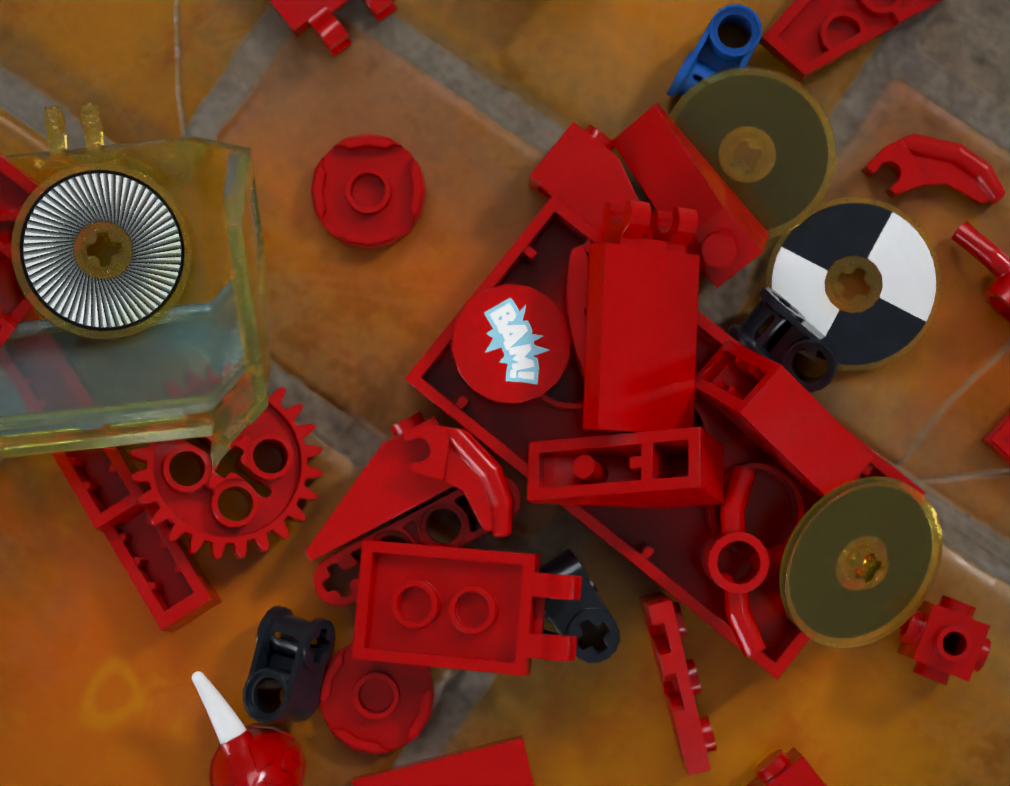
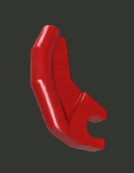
M915 133L883 147L862 169L870 177L880 166L887 165L893 168L896 173V180L885 191L891 198L924 186L945 185L977 204H984L987 201L991 204H996L1006 194L992 165L962 143Z
M431 424L402 430L404 442L422 438L430 446V454L426 460L409 463L412 473L445 481L462 490L482 529L492 531L493 537L504 538L511 534L515 501L502 466L467 430Z

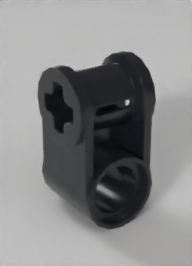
M764 286L759 292L762 298L740 325L732 324L727 330L728 334L742 346L781 364L808 392L812 393L822 390L830 384L839 368L840 356L837 347L811 325L791 303L771 288ZM773 315L775 317L774 321L762 335H759V329ZM815 348L821 351L827 360V371L822 376L815 378L802 374L796 364V355L800 350Z
M568 548L541 566L539 573L582 576L581 600L546 598L544 616L550 624L553 623L560 635L578 636V639L583 635L582 629L579 626L583 621L589 619L595 626L605 622L608 630L602 634L603 641L605 642L602 648L596 650L591 644L581 647L577 643L576 656L579 659L588 663H599L608 659L616 651L620 642V630L616 621L598 596V589L571 549Z
M280 605L273 606L266 612L258 628L257 644L248 679L243 688L242 699L245 710L250 717L258 722L300 723L307 720L315 712L319 703V694L327 662L331 657L335 644V628L332 622L323 618H316L312 621L294 616L290 609ZM280 632L281 636L276 637L275 633ZM313 639L317 640L316 645L311 644ZM281 688H282V690H283V701H282V703H280V699H279Z

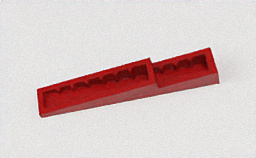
M32 307L18 323L16 330L0 347V367L95 529L104 532L161 631L174 633L222 601L193 555L188 554V547L181 536L172 543L166 541L172 524L166 520L153 527L149 525V521L159 509L155 503L146 506H138L136 503L145 492L149 491L148 485L130 482V476L139 471L129 457V454L36 308Z

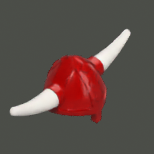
M200 671L194 672L192 674V681L220 742L211 759L210 786H303L306 761L301 744L291 732L275 724L253 723L244 726L208 678Z

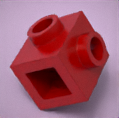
M942 595L938 605L918 599L915 607L909 609L901 624L898 636L901 644L897 652L915 660L916 664L913 672L944 685H947L950 675L969 682L973 671H980L988 658L991 640L986 638L990 625L972 619L976 610L975 607L948 596ZM954 632L946 653L943 648L944 637L948 633Z

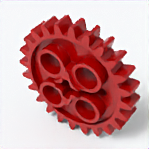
M212 369L208 374L207 387L204 388L190 375L185 380L187 395L184 397L171 387L165 390L164 396L170 407L168 410L153 404L148 408L147 413L157 423L156 427L138 425L135 434L148 442V446L130 451V458L145 463V469L132 474L130 482L147 484L149 489L136 503L138 506L155 503L159 509L149 521L151 527L159 525L166 520L172 524L166 540L168 543L177 540L182 534L190 536L188 554H195L202 544L206 542L210 543L212 560H218L224 552L225 545L231 544L235 557L243 559L246 556L247 541L250 540L261 553L269 550L267 532L270 531L282 541L287 539L290 534L283 520L287 518L297 523L304 522L307 517L296 505L297 502H313L317 499L318 495L304 485L306 481L318 479L323 475V471L307 466V459L321 453L322 447L305 445L303 439L316 427L314 424L300 426L296 424L294 419L299 415L304 406L299 403L285 409L281 405L286 392V388L283 386L277 389L271 396L263 393L265 386V376L260 375L251 387L243 386L241 369L234 371L229 384H223L218 371ZM215 409L228 412L235 422L233 436L228 438L213 436L207 430L205 424L206 414ZM184 432H192L217 456L223 457L229 451L234 453L238 457L234 467L243 475L267 487L270 491L269 496H260L250 484L236 473L231 472L224 478L220 477L215 472L219 466L217 459L185 441L183 438ZM270 444L280 452L282 463L278 472L265 473L255 465L253 452L257 445ZM180 455L193 458L199 464L201 470L198 483L191 486H182L176 483L169 472L171 460ZM235 490L246 498L248 509L242 520L230 521L220 513L218 499L223 491Z

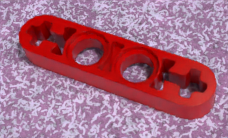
M505 476L515 501L514 518L520 509L521 494L515 482ZM457 489L326 557L318 564L314 572V588L324 602L333 606H345L357 601L359 576L349 583L352 592L346 595L339 588L329 590L325 581L332 576V570L329 567L332 564L337 563L342 570H347L360 563V559L354 555V551L362 548V540L380 541L382 538L391 535L398 536L408 544L460 548L491 531H485L482 527L474 531L470 529L468 514L456 501L457 498L464 495V492ZM449 509L459 517L461 523L460 533L454 540L446 543L438 542L428 533L427 521L436 510Z

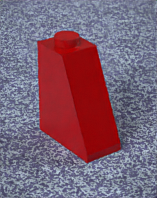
M727 339L695 376V390L801 484L829 502L837 499L854 487L861 476V472L874 458L781 364Z

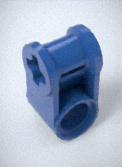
M729 4L719 9L711 19L695 49H691L666 95L673 99L679 95L692 102L702 92L715 86V84L730 79L742 78L740 75L762 35V26L758 15L751 8L741 4ZM732 23L739 25L747 35V44L741 48L733 49L726 47L718 37L719 27Z

